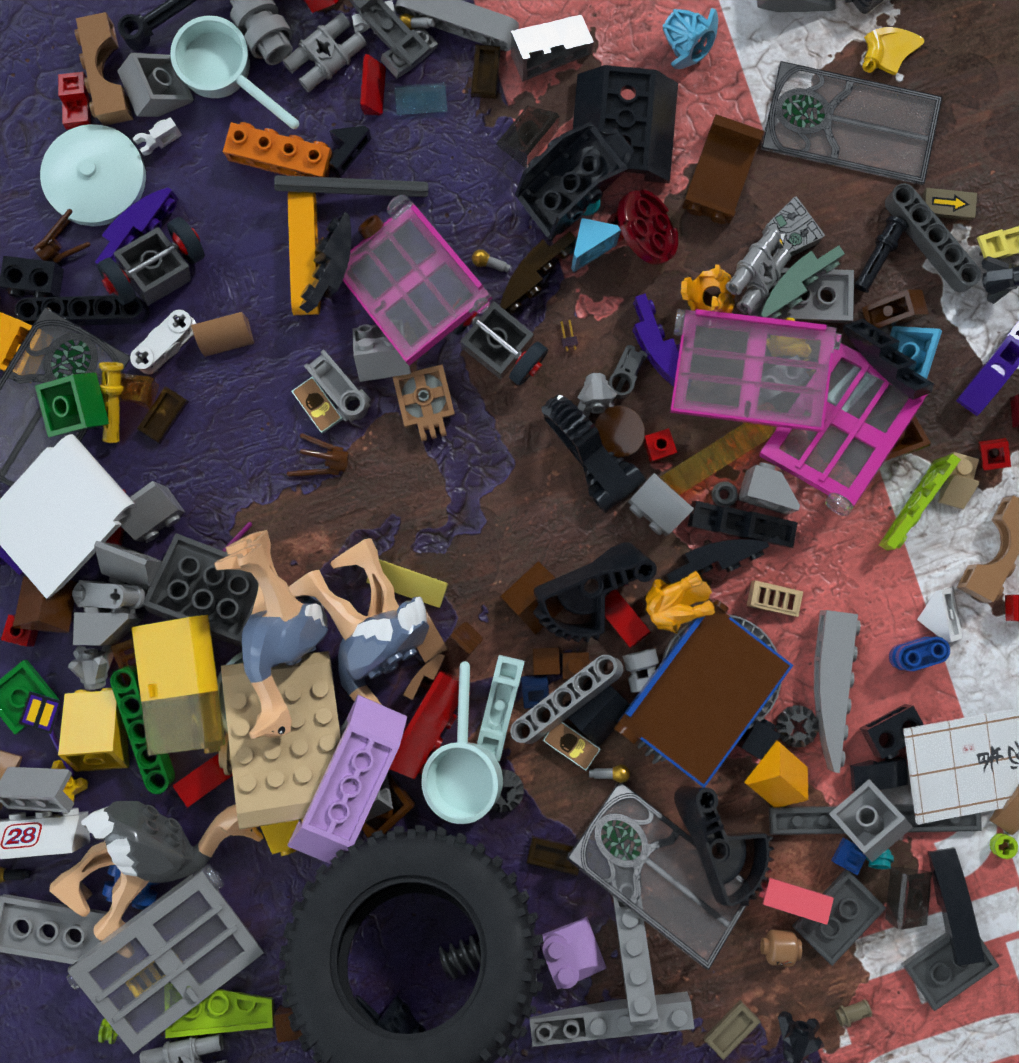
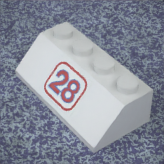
M72 808L70 812H62V814H52V811L35 812V816L26 817V812L9 814V818L0 819V859L75 852L90 843V832L81 822L89 815L88 811L79 812V808Z

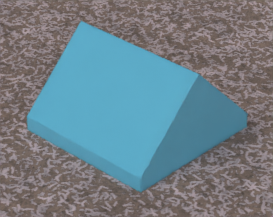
M582 218L571 266L572 271L576 272L615 247L621 232L620 227Z
M893 326L890 336L900 341L898 351L916 361L915 372L927 379L942 330Z

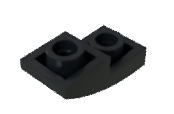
M896 757L881 762L868 760L850 765L852 791L854 792L869 779L879 790L908 785L907 762L905 758Z

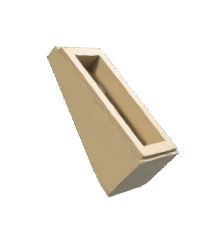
M754 580L751 581L747 606L798 617L803 591ZM761 588L765 589L763 603H759ZM775 591L773 604L768 605L770 592ZM780 592L785 593L782 608L778 607ZM790 595H795L793 608L789 610L787 609Z

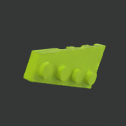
M950 454L932 462L879 543V546L889 551L896 548L899 549L907 539L906 534L920 520L922 512L961 461L960 458Z
M171 982L164 986L166 1011L183 998ZM217 989L166 1028L165 1038L275 1027L274 998Z

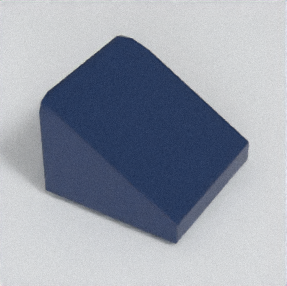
M547 675L521 677L524 709L533 708L549 695Z

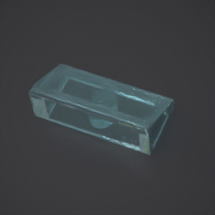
M445 83L395 86L394 88L397 115L447 111Z

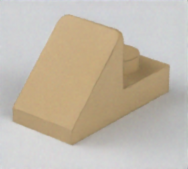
M953 452L950 454H954L961 461L942 485L938 503L964 509L979 485V481L974 480L979 459Z

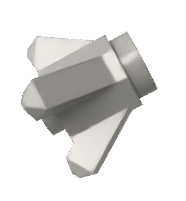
M592 373L585 378L584 387L578 395L580 400L578 409L586 417H589L590 412L599 414L603 413L607 408L615 406L613 399L617 393L608 385L605 375Z
M112 645L103 646L99 652L95 648L86 649L84 646H77L73 652L76 660H72L68 668L80 678L85 689L95 690L102 688L106 685L107 672L116 650Z

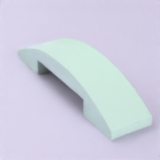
M503 655L498 656L477 744L488 749L497 761H500L525 662Z

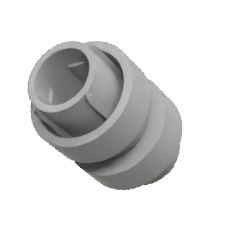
M230 0L233 7L230 12V18L234 25L245 35L247 47L255 58H264L267 64L275 65L282 62L284 58L292 53L293 47L290 44L292 30L284 17L278 15V7L273 0Z

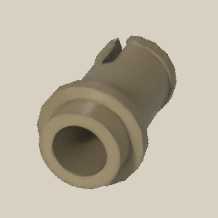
M865 999L846 1007L841 1005L838 1010H835L837 1020L842 1027L845 1025L851 1027L853 1022L872 1017L871 1008Z

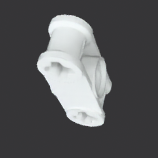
M184 310L173 311L132 351L130 356L132 365L145 374L157 372L194 335L191 325L197 324L196 321ZM181 321H184L186 324L183 328L179 325ZM144 357H147V364H145L143 361Z

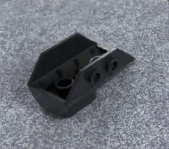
M588 122L562 134L560 137L554 138L540 156H536L529 162V167L521 176L515 196L549 241H551L556 235L565 232L578 220L590 204H594L601 199L603 192L628 169L627 164L634 150L616 128L602 129L596 127L592 122Z

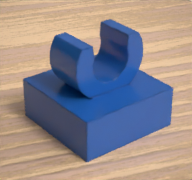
M842 838L831 861L858 875L867 856L855 843Z

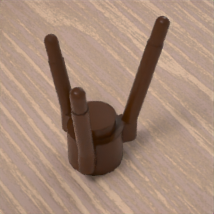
M68 209L47 235L33 247L36 254L43 261L53 260L58 264L64 258L90 247V242H86L60 253L59 251L62 247L55 238L71 222L68 220V217L72 214V209Z
M303 433L300 434V438L331 450L327 451V453L300 449L301 454L326 459L325 466L330 468L289 471L287 476L324 474L339 476L340 471L346 472L349 458L348 451H343V447L331 445Z

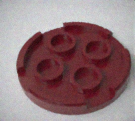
M642 189L640 191H631L621 198L618 205V222L621 232L633 252L647 263L661 265L675 256L678 249L677 228H673L666 214L669 210L665 204L653 193Z

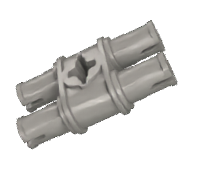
M342 12L325 26H317L315 32L305 40H300L299 47L282 60L292 74L308 60L315 63V67L299 79V82L308 93L324 79L331 80L337 71L350 64L351 57L367 45L364 37L358 31L342 45L335 42L334 39L351 26L349 20Z
M767 229L762 238L749 247V252L743 260L737 263V271L726 284V289L734 295L736 293L737 295L741 294L743 288L747 286L745 295L737 303L738 310L744 314H751L757 303L769 295L771 287L780 280L783 267L791 259L790 252L784 248H778L775 254L771 256V251L781 239V234L776 229Z
M222 1033L202 1038L194 1035L188 1039L175 1042L170 1040L164 1043L163 1047L141 1051L139 1056L140 1063H180L181 1060L183 1063H203L201 1055L222 1051L224 1039ZM223 1060L214 1063H228V1061Z

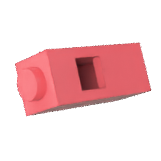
M768 877V882L761 883L764 891L759 892L758 897L763 898V905L826 925L828 924L834 900L832 896Z

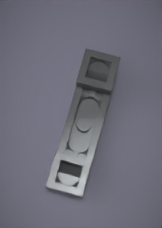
M349 0L376 35L410 66H413L431 51V47L414 29L411 31L383 0Z

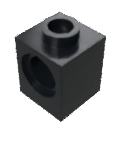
M755 720L754 726L746 730L737 746L762 760L781 734L774 731L776 725L768 720Z

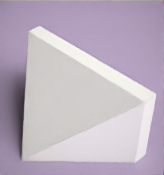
M953 587L936 591L917 620L947 642L963 639Z

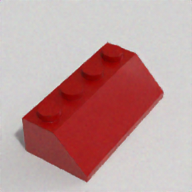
M444 670L438 673L402 735L400 747L389 768L390 770L415 779L418 773L422 775L431 750L435 752L439 749L444 740L440 737L443 729L447 728L450 730L457 717L453 712L458 705V678Z

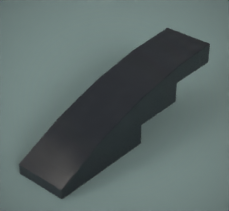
M864 319L843 326V331L857 350L894 387L912 400L932 393L934 383L915 372L917 362L898 351L900 341Z
M692 501L691 506L694 509L689 515L688 527L747 540L766 541L768 544L793 548L798 522L753 511L747 512L726 506Z
M952 847L928 851L937 904L941 906L945 932L950 936L954 963L961 966L985 962L971 898L956 849Z

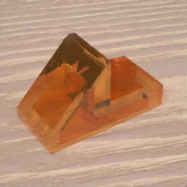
M122 373L121 385L123 386V391L120 394L119 401L136 403L150 410L159 389V385L154 378Z

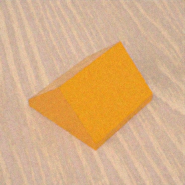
M778 741L773 744L744 781L745 784L774 808L809 800L808 767Z

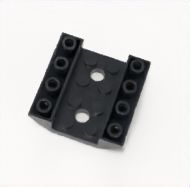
M603 65L577 74L572 130L588 122H592L596 127L602 129L616 128L634 150L627 164L628 169L625 172L645 174L644 181L670 183L678 83L653 69ZM629 89L634 92L635 97L631 100H626L621 96V92Z

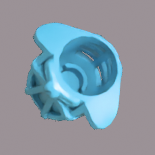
M711 8L708 19L699 13L681 9H674L669 15L665 24H663V32L669 46L678 57L671 62L675 69H684L697 64L709 53L717 36L718 13L716 9Z

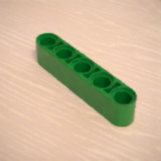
M126 665L112 674L110 679L111 687L144 785L150 793L161 794L174 782L175 772L151 700L141 702L137 667ZM122 673L130 676V685L122 681ZM131 698L139 702V710L131 707ZM139 724H144L148 728L147 735L139 731ZM147 749L154 750L157 758L151 759L148 757ZM155 774L162 775L165 779V784L158 783L155 779Z

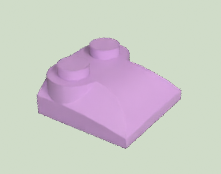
M587 917L542 934L544 943L540 945L557 989L571 988L577 981L607 968Z

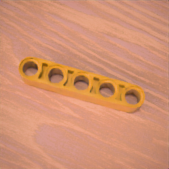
M288 192L292 313L294 316L319 315L320 302L309 313L299 308L303 301V298L300 296L308 284L312 285L315 280L312 274L319 265L313 261L318 253L315 250L318 244L316 194Z

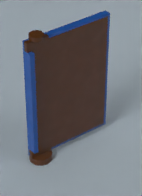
M715 600L713 603L715 610L713 615L696 618L691 622L614 727L615 731L634 745L641 739L701 787H706L794 666L726 614L729 608L719 600Z

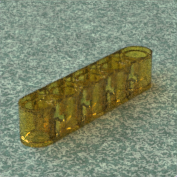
M745 422L662 475L660 479L678 495H681L768 440L777 429V426Z

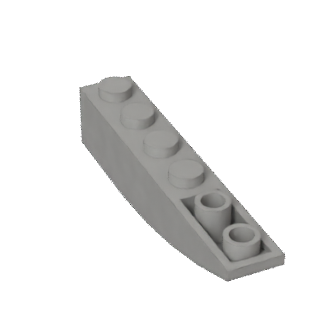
M820 610L814 657L815 713L818 719L819 737L827 769L840 773V768L845 764V752L842 751L843 742L848 737V725H845L846 716L851 711L849 690L853 687L855 678L852 672V664L856 661L858 653L855 646V638L859 635L861 624L858 620V614Z
M619 854L617 858L621 859L624 855ZM614 864L616 877L611 882V885L630 899L634 892L633 868L620 867ZM612 894L630 1025L658 1022V1012L644 918ZM640 897L636 905L642 909Z
M688 992L655 995L658 1022L630 1025L627 999L594 1003L530 1017L532 1045L535 1047L694 1029L691 1000Z

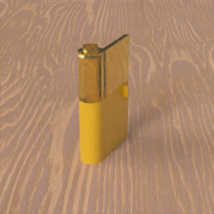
M208 615L132 627L148 756L204 749V754L221 751V746L226 745Z

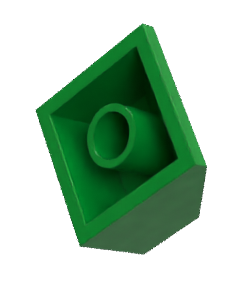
M96 372L74 374L35 386L48 438L109 424Z

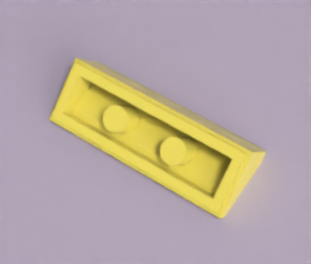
M379 559L383 573L393 585L395 593L409 598L420 596L424 603L438 608L441 607L448 583Z

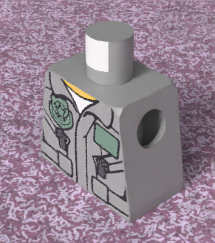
M797 196L762 231L764 235L767 229L770 228L771 230L773 228L781 234V239L774 246L771 255L778 248H784L790 252L791 257L817 245L825 236Z

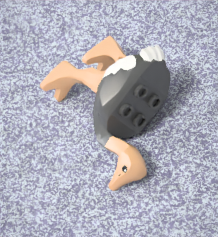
M116 801L108 807L92 812L81 821L93 838L97 840L104 839V842L92 846L79 863L58 876L51 883L49 891L82 917H86L90 913V907L86 900L89 899L92 893L83 884L82 880L99 868L116 865L121 875L112 888V905L110 910L93 929L96 938L102 941L125 924L122 921L125 910L148 882H170L187 877L203 869L220 842L230 835L245 836L257 842L263 839V835L257 827L239 829L236 804L216 816L199 843L193 847L190 845L181 825L175 819L167 818L160 814L153 806L144 805L139 801ZM129 942L117 952L130 957L134 953V947Z

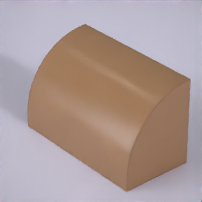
M242 312L191 325L198 347L205 357L255 344L249 320Z

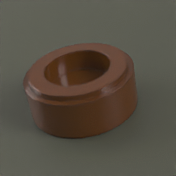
M373 215L358 227V232L363 239L370 238L382 228L383 221L378 215Z

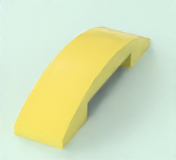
M1019 226L1004 231L1001 229L977 237L984 258L990 256L999 260L1019 254Z

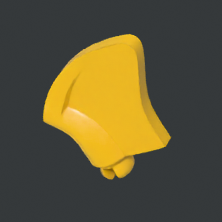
M884 27L873 30L864 37L868 50L862 68L868 73L879 68L887 73L896 75L902 61L920 48L924 43V39L913 32L900 28Z

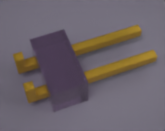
M568 320L571 337L568 338L565 336L563 321L560 322L563 333L561 342L562 347L566 348V352H568V347H574V350H576V346H578L577 336L573 335L571 320Z

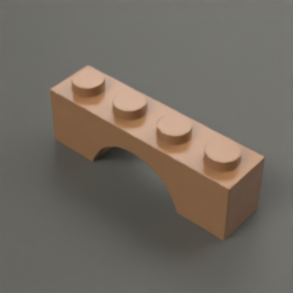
M106 12L76 18L78 29H75V37L78 44L82 47L83 53H80L79 57L82 67L87 72L84 82L88 93H91L92 102H89L93 117H97L104 126L133 120L129 97L123 87L110 83L104 78V64L109 55L119 48L113 22Z
M1014 495L1002 499L992 518V522L998 528L1001 538L1000 549L997 555L984 565H968L956 587L983 603L994 602L1000 598L1004 591L1003 584L1006 578L1012 575L1016 567L1014 562L1019 555V498Z

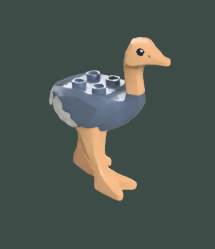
M264 530L249 534L228 545L225 548L227 554L230 555L214 563L216 570H242L250 572L258 581V592L253 611L242 632L244 670L260 698L262 710L257 716L254 728L249 732L251 739L259 737L277 738L291 732L292 720L290 713L271 675V668L280 663H286L287 666L299 663L303 655L316 649V645L325 638L328 632L327 616L323 605L315 597L311 596L296 599L291 594L287 583L277 575L270 554L271 543L268 531Z
M369 538L362 540L330 563L333 569L353 565L364 568L371 586V603L368 616L358 613L349 601L334 595L328 589L320 570L307 573L290 585L289 589L295 598L303 596L315 597L330 614L343 639L338 652V671L341 685L354 702L357 695L381 704L366 685L364 678L369 676L370 679H373L383 672L388 674L398 667V661L401 659L405 661L417 653L415 649L424 642L429 625L426 619L425 605L420 596L413 597L411 601H405L400 606L397 604L394 587L383 573L378 551L372 539Z

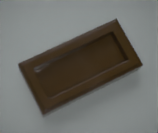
M475 44L471 97L496 99L500 46Z
M165 386L137 430L161 444L189 401Z
M532 836L526 860L527 864L578 876L580 867L568 859L575 846Z

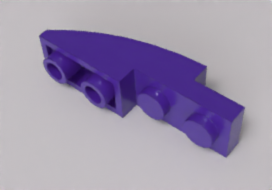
M168 187L158 190L140 199L121 213L101 235L109 243L95 263L98 264L108 257L116 262L114 257L115 251L135 241L141 234L145 235L157 227L161 229L164 218L176 208L178 197Z
M646 293L636 296L633 305L640 323L635 324L633 327L634 336L641 350L647 353V359L653 368L674 387L680 345H675L673 338L663 341L665 334L660 323L657 324L654 318L656 309L653 301L647 299ZM688 380L687 391L691 387L690 383H692V380Z
M1019 321L1013 326L956 400L976 416L983 411L1019 366Z

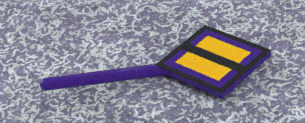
M30 691L19 724L48 733L58 752L59 741L53 729L63 701ZM61 758L65 768L70 770L71 776H74L75 773L72 767Z

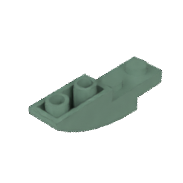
M835 247L819 259L810 251L798 260L771 290L759 311L758 317L777 319L782 315L780 311L787 306L791 310L803 302L801 297L808 291L806 287L819 279L817 275L824 270L826 273H829L840 265L839 260L845 254L841 247Z

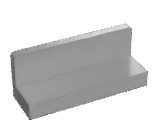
M8 767L0 780V802L7 809L70 812L74 802L63 792V789L72 773L68 769Z

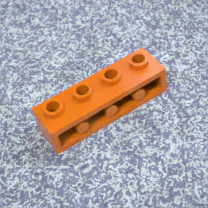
M240 122V124L230 123L223 148V153L228 161L286 176H329L331 169L329 162L332 151L327 144L320 141L310 143L296 135H289V137L279 135L277 131L265 128L263 131L256 129L253 125L246 122Z

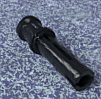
M889 216L886 219L887 225L882 234L876 237V247L857 281L854 283V287L859 291L869 292L889 253L897 249V242L900 236L909 228V225L903 219L896 216Z

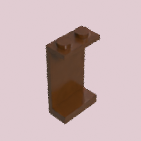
M715 114L682 208L687 209L688 213L695 216H701L702 214L710 217L715 223L730 224L735 215L739 197L764 131Z

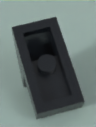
M366 126L332 129L329 131L332 140L341 146V148L335 149L329 162L332 171L340 178L372 139L370 130Z

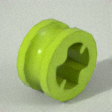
M998 833L990 840V850L1002 859H1011L1018 852V844L1013 837L1004 833ZM1007 842L1009 847L1004 848L1003 852V850L999 849V845Z
M104 1018L99 1029L98 1041L99 1043H104L108 1040L109 1044H114L118 1034Z

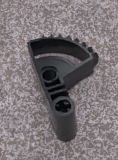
M556 395L541 407L544 420L583 467L589 496L604 513H607L646 482L643 474L633 463L630 464L624 461L622 457L617 458L613 456L615 454L613 452H607L602 444L598 429L568 398Z
M629 542L618 544L608 549L592 563L535 587L533 592L538 606L533 611L534 615L539 619L542 626H545L549 632L554 633L559 638L563 637L568 641L573 639L578 643L581 639L589 642L591 637L598 641L600 634H603L605 631V595L612 590H617L621 586H628L634 580H639L640 582L650 581L656 575L657 566L633 544ZM591 579L590 583L585 586V583ZM557 595L560 604L565 609L579 615L591 614V621L583 624L561 622L549 614L545 600Z
M691 786L678 788L674 795V801L682 821L694 840L716 902L724 906H734L736 904L745 907L749 906L748 898L751 900L757 899L755 891H764L760 884L761 882L766 883L769 881L765 877V873L772 872L771 868L768 867V862H772L774 859L769 857V852L775 849L769 846L768 842L774 838L760 832L726 834L724 824L721 822V815L718 814L716 808L719 801L718 795L713 789ZM745 839H753L754 860L751 871L743 885L732 895L728 896L724 885L736 878L742 870L746 859ZM714 845L717 846L715 856L712 855V847Z

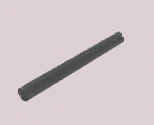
M276 175L274 178L275 190L284 192L427 197L429 191L428 183L422 181Z

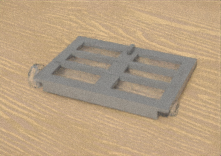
M207 864L194 875L188 876L68 967L69 975L66 978L74 990L80 987L133 1054L264 953L263 949L218 891L224 886V883L210 864Z

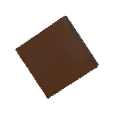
M533 648L534 675L560 674L559 648Z

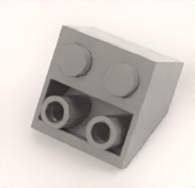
M391 320L406 340L403 320ZM365 324L353 328V352L360 382L411 374L410 366L404 361L377 324Z
M84 607V613L74 612L73 645L118 644L132 630V627L137 626L144 619V613H135V609L128 608L111 609V613H109V608Z

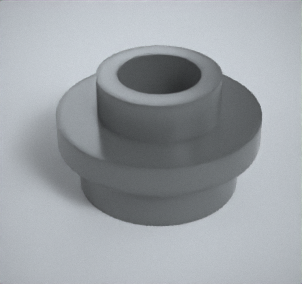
M720 482L711 491V498L717 506L729 507L737 500V489L729 482ZM721 490H725L728 493L727 499L720 497Z

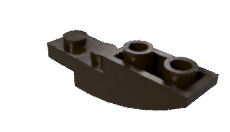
M570 231L550 247L543 239L525 256L506 286L500 304L501 308L510 315H513L521 308V302L526 298L532 299L541 292L542 289L540 287L542 286L543 278L540 274L542 273L543 276L548 274L555 267L554 263L560 258L565 260L575 251L576 238Z

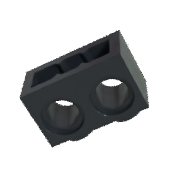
M3 256L0 287L6 290L9 296L24 298V295H30L33 298L60 297L64 269L55 262ZM22 274V279L15 283L16 277ZM48 277V282L40 287L41 280Z
M904 704L860 727L874 756L888 760L897 756L900 753L899 750L906 747L902 725L905 721L908 720L911 727L924 725L913 705ZM886 733L888 735V742L886 745L881 746L879 737L881 734Z

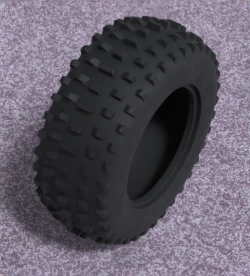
M415 825V829H408L405 832L403 826H395L393 831L387 832V835H384L382 830L372 833V836L368 837L366 842H363L361 838L357 839L355 844L348 847V852L344 853L342 849L336 852L337 857L335 856L330 860L332 864L329 867L323 863L316 870L317 875L315 878L317 880L314 883L310 881L306 883L301 891L304 899L302 902L296 901L290 911L293 913L294 921L293 923L286 924L283 936L288 939V943L281 946V952L279 953V959L285 961V968L280 969L279 981L280 985H287V991L282 993L283 1008H292L293 1014L288 1016L291 1023L290 1026L293 1032L301 1031L302 1035L298 1039L302 1044L301 1048L304 1052L312 1049L315 1052L312 1059L316 1063H494L500 1056L504 1059L506 1055L510 1057L514 1053L508 1046L514 1038L517 1040L520 1036L524 1038L528 1030L522 1024L525 1018L529 1019L531 1014L535 1015L537 1010L536 1007L531 1005L532 998L537 996L538 991L542 992L543 983L536 981V977L540 973L541 967L545 966V959H537V951L540 950V944L544 942L543 935H535L534 932L538 915L537 912L531 914L528 912L527 901L530 898L527 891L519 893L515 884L517 875L514 872L507 875L501 868L503 860L498 855L492 860L488 855H485L486 848L482 843L479 842L475 848L472 844L466 843V835L458 833L457 837L447 836V830L442 827H438L437 832L432 830L426 832L425 826ZM411 893L435 895L448 900L462 910L478 933L481 947V964L476 985L464 1006L442 1025L414 1034L388 1032L373 1023L362 1012L352 994L348 979V956L352 940L364 919L387 900Z

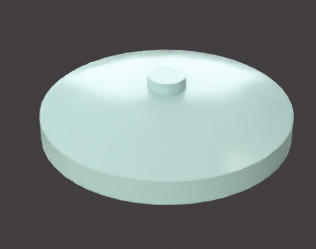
M91 124L78 126L66 131L50 145L42 160L40 180L47 200L58 213L64 215L68 209H72L73 212L68 217V220L85 226H102L112 223L127 208L140 200L145 188L146 170L141 154L127 136L114 128Z

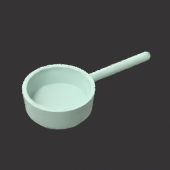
M201 16L187 22L179 29L171 45V62L176 74L192 91L207 98H222L233 94L242 87L292 129L299 127V121L247 79L250 69L248 48L242 32L236 25L222 17Z
M463 661L459 666L457 743L444 745L433 752L428 758L422 773V791L427 804L439 817L456 824L472 823L486 815L499 799L503 787L502 770L495 756L485 747L468 742L470 664L466 661Z

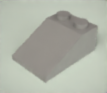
M96 541L94 548L101 574L109 576L108 581L114 584L128 583L141 586L146 595L162 561L122 545Z

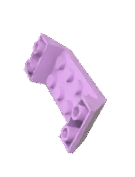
M357 695L346 719L348 725L303 821H298L287 845L292 849L332 864L330 860L335 856L337 857L336 852L342 849L346 853L349 851L348 847L355 844L400 747L407 720L406 715L360 695Z

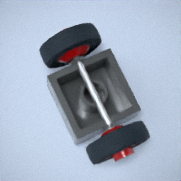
M177 217L167 224L169 234L173 240L172 243L161 229L157 227L115 251L114 257L116 262L108 257L97 264L99 273L103 278L101 281L109 294H113L121 304L125 305L136 298L135 290L148 307L191 281L189 266L178 252L180 251L191 264L202 260L205 254L198 234L183 218Z
M469 293L463 300H459L453 308L454 312L469 301L473 295ZM493 301L481 317L478 315L482 307L452 332L459 335L472 324L473 327L460 341L461 348L500 380L515 364L509 378L520 386L530 376L534 377L543 366L541 362L547 355L548 349L537 341L526 351L534 340V334Z

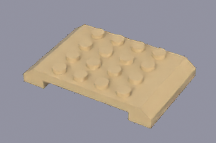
M329 651L305 654L301 657L302 660L299 663L287 666L286 663H280L271 668V675L288 707L292 720L291 732L277 738H250L249 732L254 728L258 714L262 712L260 698L245 673L244 663L221 666L239 829L304 819L341 740Z

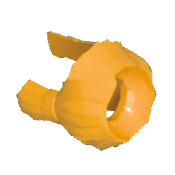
M716 264L714 269L702 271L693 281L691 277H687L681 283L683 300H688V306H690L691 311L696 313V309L732 313L735 306V295L726 289V284L730 281L731 275L722 270L720 265ZM710 287H718L721 293L718 298L712 296V306H707L703 302L704 292Z
M697 571L671 585L666 584L661 579L654 580L645 598L647 602L646 610L657 628L678 634L682 623L715 613L713 603L708 600L712 590L707 582L702 581ZM706 601L701 605H696L694 607L690 606L696 602Z

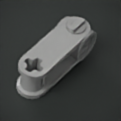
M323 349L318 358L310 364L306 363L304 367L339 407L336 411L345 422L364 418L368 408L371 407L369 402L372 400L363 389L358 390ZM359 400L360 406L357 410H348L350 401Z
M79 580V583L75 585L72 591L77 607L139 609L145 600L144 590L138 585Z

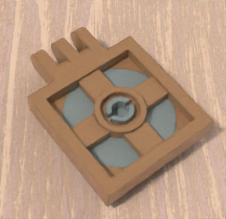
M443 364L413 371L411 374L392 377L405 428L418 425L421 441L427 440L424 430L428 429L430 430L431 438H437L436 427H439L442 437L447 436L443 419L455 416Z

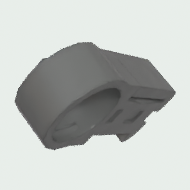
M632 345L626 346L614 373L608 381V385L614 390L612 387L613 379L621 377L616 390H614L617 393L615 396L617 399H624L630 395L637 379L636 375L643 360L645 361L647 358L646 352L642 350L636 352L635 347ZM627 380L630 385L629 390L624 393H620L625 381Z

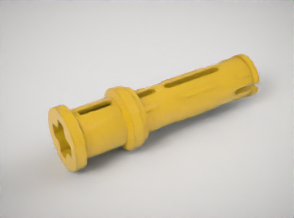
M101 362L99 363V368L102 369L100 389L109 424L103 426L102 441L117 443L120 442L119 399L123 391L121 370L124 369V364Z

